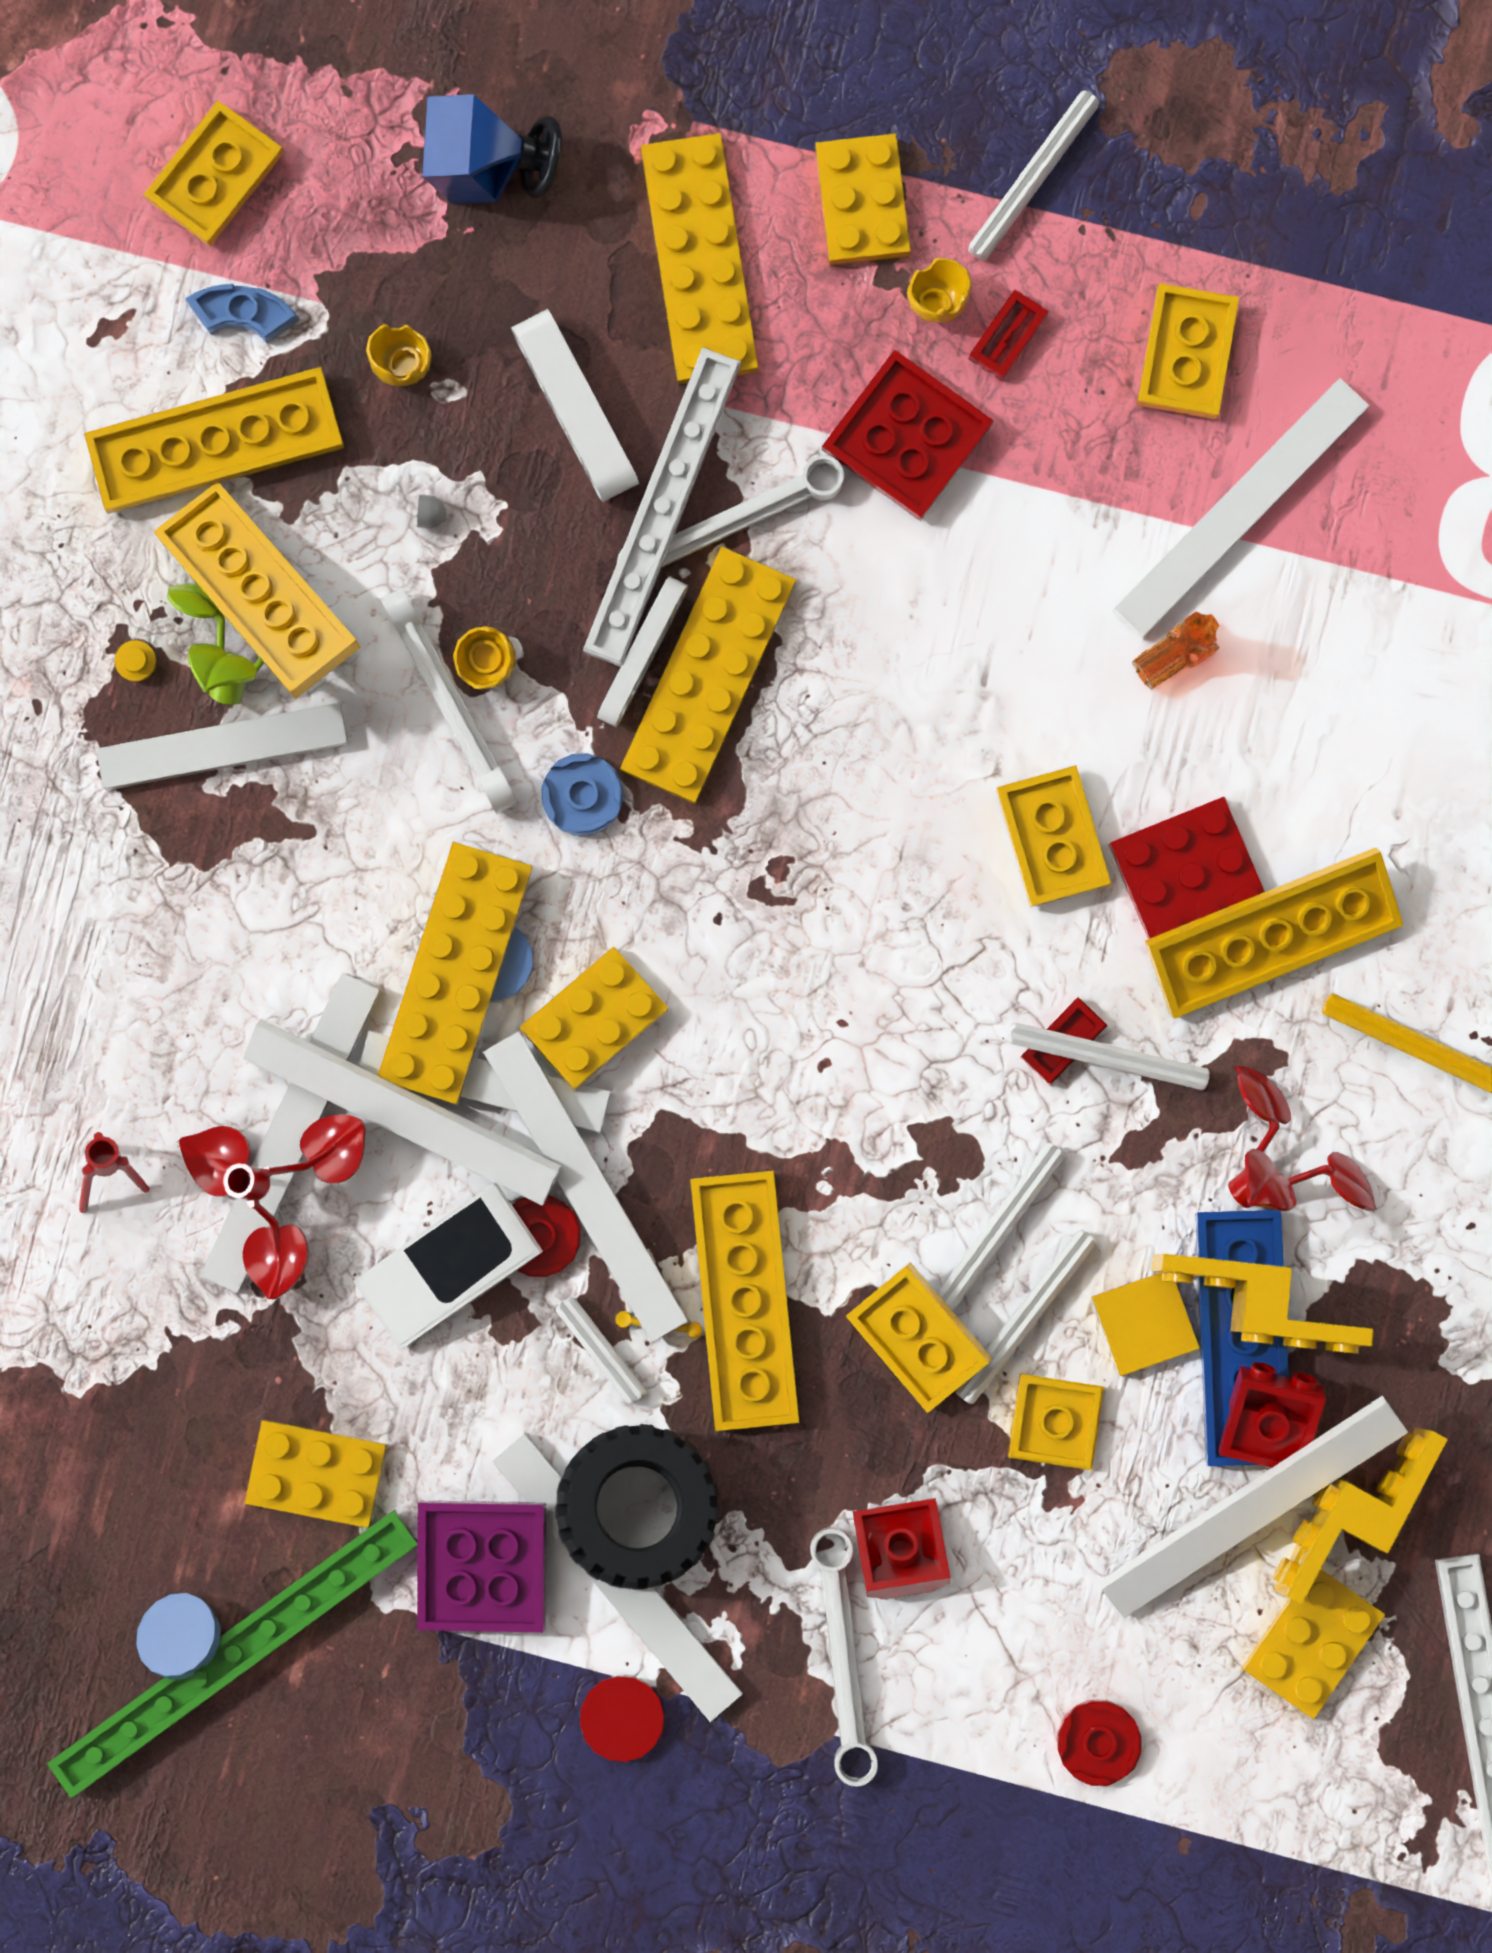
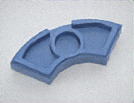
M221 284L202 289L185 298L210 335L225 328H243L256 333L262 340L269 343L300 321L298 315L289 305L276 295L261 288Z

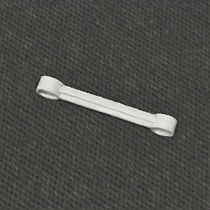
M828 455L816 456L807 462L802 475L674 534L662 567L810 497L818 501H828L835 498L843 486L844 471L841 464L835 458ZM819 465L829 466L837 472L838 483L831 490L819 491L808 482L810 472ZM622 550L620 551V553H619V555H618L617 562H618V560H619V557H620V555H621Z
M401 587L380 598L494 811L498 814L517 804L518 801L403 588Z
M828 1527L814 1535L810 1545V1552L814 1563L821 1569L839 1723L841 1746L835 1754L834 1764L838 1777L844 1783L850 1786H862L873 1779L878 1764L873 1748L866 1743L846 1570V1566L852 1558L853 1547L850 1538L844 1531ZM830 1533L842 1537L846 1547H848L846 1557L837 1565L822 1562L816 1553L819 1540L826 1535H830ZM854 1747L866 1750L872 1760L870 1771L861 1778L850 1777L841 1768L842 1756Z

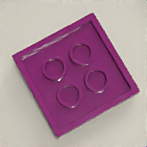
M420 1500L418 1502L417 1630L543 1633L546 1630V1502Z

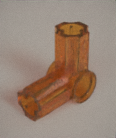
M1196 611L1168 632L1167 638L1138 655L1132 661V664L1143 684L1152 691L1185 668L1189 667L1191 669L1217 652L1220 647L1216 643V632L1220 625L1212 614L1204 615Z

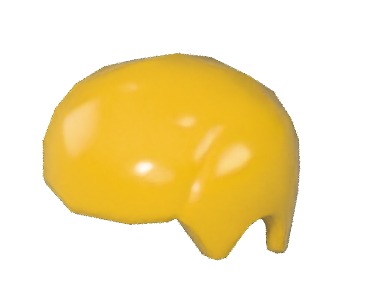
M943 257L935 258L931 265L924 270L917 269L910 280L907 290V299L911 310L929 323H947L956 319L964 312L970 297L972 282L969 272L958 261Z
M383 324L369 336L366 348L367 357L373 373L382 382L398 387L413 385L423 379L430 370L432 353L428 342L424 336L412 330L409 325H404L401 328H391L387 324Z
M488 626L476 627L466 632L458 640L453 654L457 675L468 685L479 690L502 685L511 677L516 665V652L512 642L505 634Z

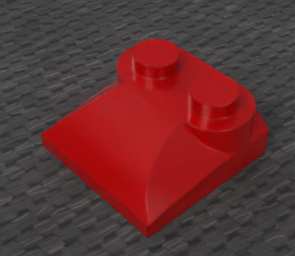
M936 1498L852 1511L867 1597L887 1600L930 1593L951 1584Z

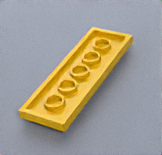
M721 133L640 145L678 385L689 383L702 347L740 361L741 367L737 376L758 373Z
M321 367L84 433L104 510L107 514L207 487L217 481L219 483L344 448Z
M218 481L153 531L160 542L295 700L361 648L355 637Z
M721 546L620 767L621 772L696 804L796 584L795 578Z
M452 842L379 1069V1077L401 1088L458 1105L533 870L532 865Z
M1375 847L1145 940V944L1169 1014L1175 1019L1402 927L1404 924L1382 853Z
M774 1171L690 1179L715 1431L799 1423Z

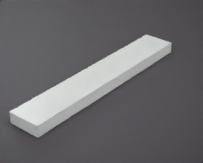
M339 702L96 748L102 786L107 791L349 745L342 705Z
M368 1031L359 1067L378 1076L390 1036ZM473 1057L460 1097L517 1112L489 1062ZM546 1076L574 1125L601 1133L611 1092L586 1085H581L574 1092L564 1080Z

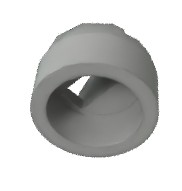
M419 495L417 528L430 529L439 526L446 517L444 504L435 496Z

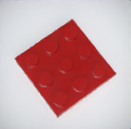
M894 349L824 442L821 450L835 458L841 465L921 521L991 428L994 420Z
M1224 796L1108 844L1147 939L1265 892Z

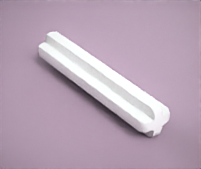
M571 1296L561 1302L556 1307V1312L626 1403L634 1404L646 1393L643 1385L578 1301Z

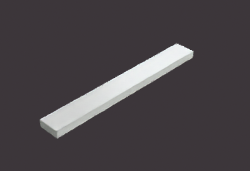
M702 347L588 635L583 653L619 667L622 666L741 367L740 361Z
M1339 378L1112 611L1142 639L1370 405Z
M342 972L309 1043L349 1061L381 990ZM290 1082L251 1166L264 1168L266 1166L278 1167L301 1163L304 1154L300 1149V1139L304 1131L312 1123L322 1118L329 1101ZM296 1172L269 1177L270 1189L266 1196L259 1200V1203L274 1217H276ZM235 1199L200 1274L201 1277L236 1293H240L248 1276L242 1258L244 1243L256 1229L261 1227L270 1228L269 1223L256 1210L248 1207L247 1200Z
M261 1019L254 1028L243 1057L244 1060L540 1205H543L546 1201L561 1165Z
M518 1031L483 1051L543 1157L561 1165L556 1177L557 1181L651 1343L686 1323L688 1319L521 1032Z
M1382 1395L1100 1580L1101 1590L1122 1617H1127L1407 1434L1408 1431Z
M524 1433L492 1462L526 1502H546V1526L562 1544L558 1533L557 1519H555L556 1492L562 1476L527 1434ZM601 1524L602 1528H603L604 1531L607 1533V1535L614 1540V1538L609 1534V1532H608V1531L604 1528V1526ZM588 1575L710 1722L743 1694L655 1587L639 1590L620 1589L609 1586L607 1583L596 1580Z
M1474 1553L1436 1559L1435 1565L1492 1892V1625L1480 1555Z

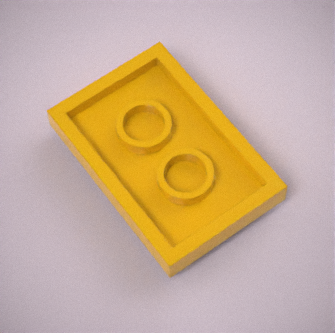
M217 100L143 195L148 202L211 247L282 157L284 150L271 138Z
M896 134L816 142L815 150L829 265L909 257L910 244Z
M1163 283L1158 284L1136 405L1217 420L1222 401L1239 297Z
M1077 765L996 788L1030 908L1111 885Z
M613 946L525 1021L519 1029L575 1092L668 1011V1006Z
M911 1262L846 1315L847 1319L927 1413L993 1359Z
M262 1420L244 1504L370 1528L387 1444Z
M1320 1569L1303 1604L1301 1605L1290 1598L1287 1600L1242 1666V1669L1314 1720L1385 1614Z

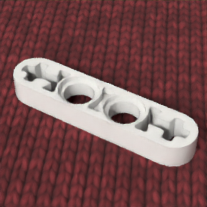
M670 576L667 578L600 707L598 719L614 727L619 725L681 606L688 585Z

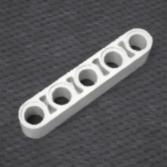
M546 309L511 327L512 333L602 503L638 485V478L549 310Z

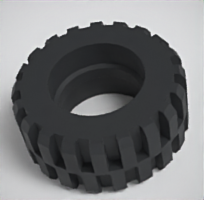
M647 1424L619 1426L599 1434L584 1445L565 1468L557 1488L555 1519H557L562 1544H565L570 1553L569 1556L576 1565L579 1564L586 1571V1574L596 1580L607 1583L609 1586L633 1590L662 1586L685 1575L690 1568L695 1566L702 1559L707 1547L711 1545L716 1534L714 1533L716 1522L719 1521L720 1508L717 1505V1496L719 1495L717 1482L714 1483L710 1474L712 1469L707 1460L703 1461L696 1452L698 1449L689 1441L685 1442L677 1437V1433L671 1430L654 1428V1425ZM628 1467H645L656 1471L668 1481L675 1494L677 1512L673 1526L663 1539L648 1547L632 1548L617 1543L607 1535L598 1518L597 1501L602 1486L614 1473Z

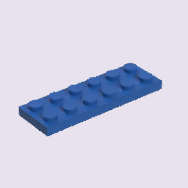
M1256 1210L1195 1213L1197 1257L1284 1267L1281 1211ZM1198 1277L1206 1466L1258 1465L1219 1454V1445L1230 1412L1229 1402L1240 1366L1251 1368L1252 1363L1261 1362L1274 1367L1277 1370V1375L1289 1377L1287 1346H1283L1284 1337L1274 1336L1273 1344L1241 1341L1242 1332L1230 1331L1234 1288L1204 1286V1277Z

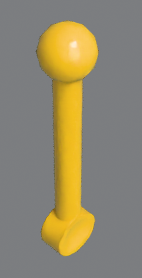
M621 1311L616 1315L615 1322L621 1328H627L630 1325L642 1326L637 1317H632L629 1312ZM694 1321L688 1325L682 1324L672 1331L684 1332L691 1338H697L702 1333V1326Z

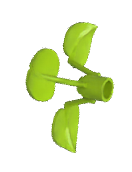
M182 583L169 586L167 598L177 610L197 618L213 617L217 623V646L206 643L195 644L188 651V662L198 684L204 693L209 691V695L220 703L227 705L241 703L246 683L255 681L257 672L264 662L258 658L253 664L243 656L224 650L225 617L196 583Z

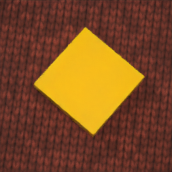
M1161 1272L1091 1296L1119 1376L1200 1349L1176 1282L1161 1281Z
M1019 1374L1008 1457L1092 1470L1104 1386Z

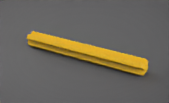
M1330 994L1326 998L1322 1007L1324 1015L1492 1093V1067L1337 994Z

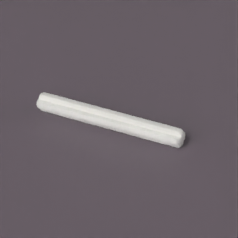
M1083 90L1079 93L971 241L968 251L974 257L981 261L988 259L1096 111L1099 100L1090 92Z
M1018 1022L1011 1024L1008 1033V1042L1012 1045L1194 1089L1205 1090L1209 1080L1210 1071L1207 1068Z
M1047 1143L938 1291L937 1294L952 1311L1064 1159V1152L1054 1144Z
M1078 1230L993 1339L986 1349L993 1359L955 1390L956 1394L969 1404L975 1403L1096 1245V1240L1084 1230Z

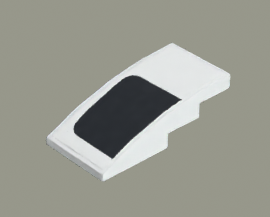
M493 1183L387 1256L353 1282L398 1349L402 1350L470 1302L485 1294L541 1254L543 1250L499 1185Z

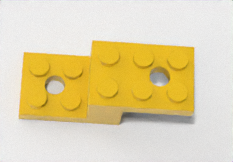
M1172 1254L1153 1255L1151 1271L1161 1272V1281L1193 1283V1276L1204 1277V1286L1234 1288L1230 1331L1242 1332L1241 1341L1273 1344L1274 1336L1284 1337L1283 1346L1316 1349V1341L1326 1342L1325 1350L1359 1354V1345L1372 1346L1373 1329L1287 1320L1292 1268Z
M1415 1428L1413 1434L1410 1432L1405 1434L1396 1451L1400 1458L1394 1470L1388 1469L1378 1484L1377 1492L1381 1493L1378 1499L1339 1479L1316 1492L1312 1504L1316 1506L1309 1522L1304 1519L1300 1523L1292 1542L1297 1544L1289 1559L1283 1557L1274 1572L1273 1580L1277 1581L1274 1590L1302 1605L1340 1531L1388 1554L1448 1439L1434 1431Z

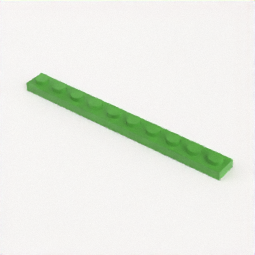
M393 1510L220 1637V1644L213 1659L206 1667L202 1666L194 1672L196 1673L195 1675L187 1679L170 1680L163 1678L56 1756L47 1765L70 1798H73L416 1547L417 1539L398 1512Z

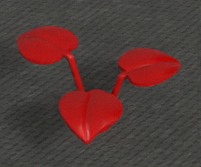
M1236 1066L1234 1070L1237 1071L1238 1086L1245 1103L1259 1118L1269 1121V1130L1257 1149H1250L1246 1153L1245 1169L1228 1182V1188L1233 1198L1245 1208L1262 1206L1288 1212L1294 1209L1297 1204L1292 1185L1324 1174L1330 1176L1334 1190L1347 1202L1369 1212L1377 1210L1374 1195L1365 1174L1351 1158L1342 1153L1332 1152L1327 1157L1328 1165L1319 1166L1288 1179L1279 1172V1169L1274 1166L1264 1151L1279 1130V1123L1286 1125L1291 1121V1112L1287 1100L1280 1089L1268 1077L1254 1069Z
M339 1114L315 1121L304 1131L300 1139V1149L309 1160L304 1163L278 1167L266 1166L258 1168L247 1165L250 1160L248 1141L239 1130L232 1127H212L200 1133L179 1139L185 1165L196 1184L204 1192L212 1196L224 1197L231 1195L236 1198L247 1200L248 1207L256 1210L269 1223L270 1228L261 1227L249 1235L242 1251L243 1264L247 1274L263 1291L267 1299L279 1298L297 1283L304 1272L309 1254L308 1242L301 1228L292 1224L279 1228L277 1219L259 1203V1200L264 1198L270 1189L269 1177L305 1171L313 1167L316 1177L322 1182L339 1184L347 1181L358 1171L363 1160L366 1126L363 1120L351 1115Z

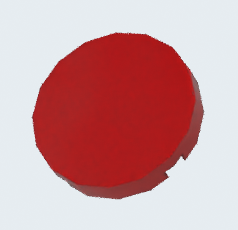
M548 1195L543 1205L526 1197L518 1199L512 1206L543 1252L517 1271L529 1277H548L563 1271L575 1259L581 1245V1227L576 1214L564 1201Z
M617 1675L602 1679L590 1689L581 1706L580 1727L584 1740L595 1753L611 1761L628 1762L641 1758L656 1745L663 1731L664 1711L660 1697L650 1684L636 1676Z
M1090 1699L1075 1705L1063 1717L1057 1731V1751L1063 1766L1075 1779L1090 1786H1109L1122 1780L1135 1769L1141 1755L1142 1736L1135 1719L1122 1706L1109 1700Z

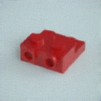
M1261 1362L1252 1363L1251 1368L1240 1366L1229 1402L1230 1412L1219 1445V1454L1273 1468L1314 1440L1326 1401L1323 1386L1317 1385L1318 1380L1306 1373L1296 1372L1292 1378L1277 1375V1370L1274 1367Z

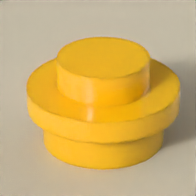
M132 640L120 646L116 652L114 662L117 672L124 679L131 682H140L153 674L157 659L155 652L148 644Z

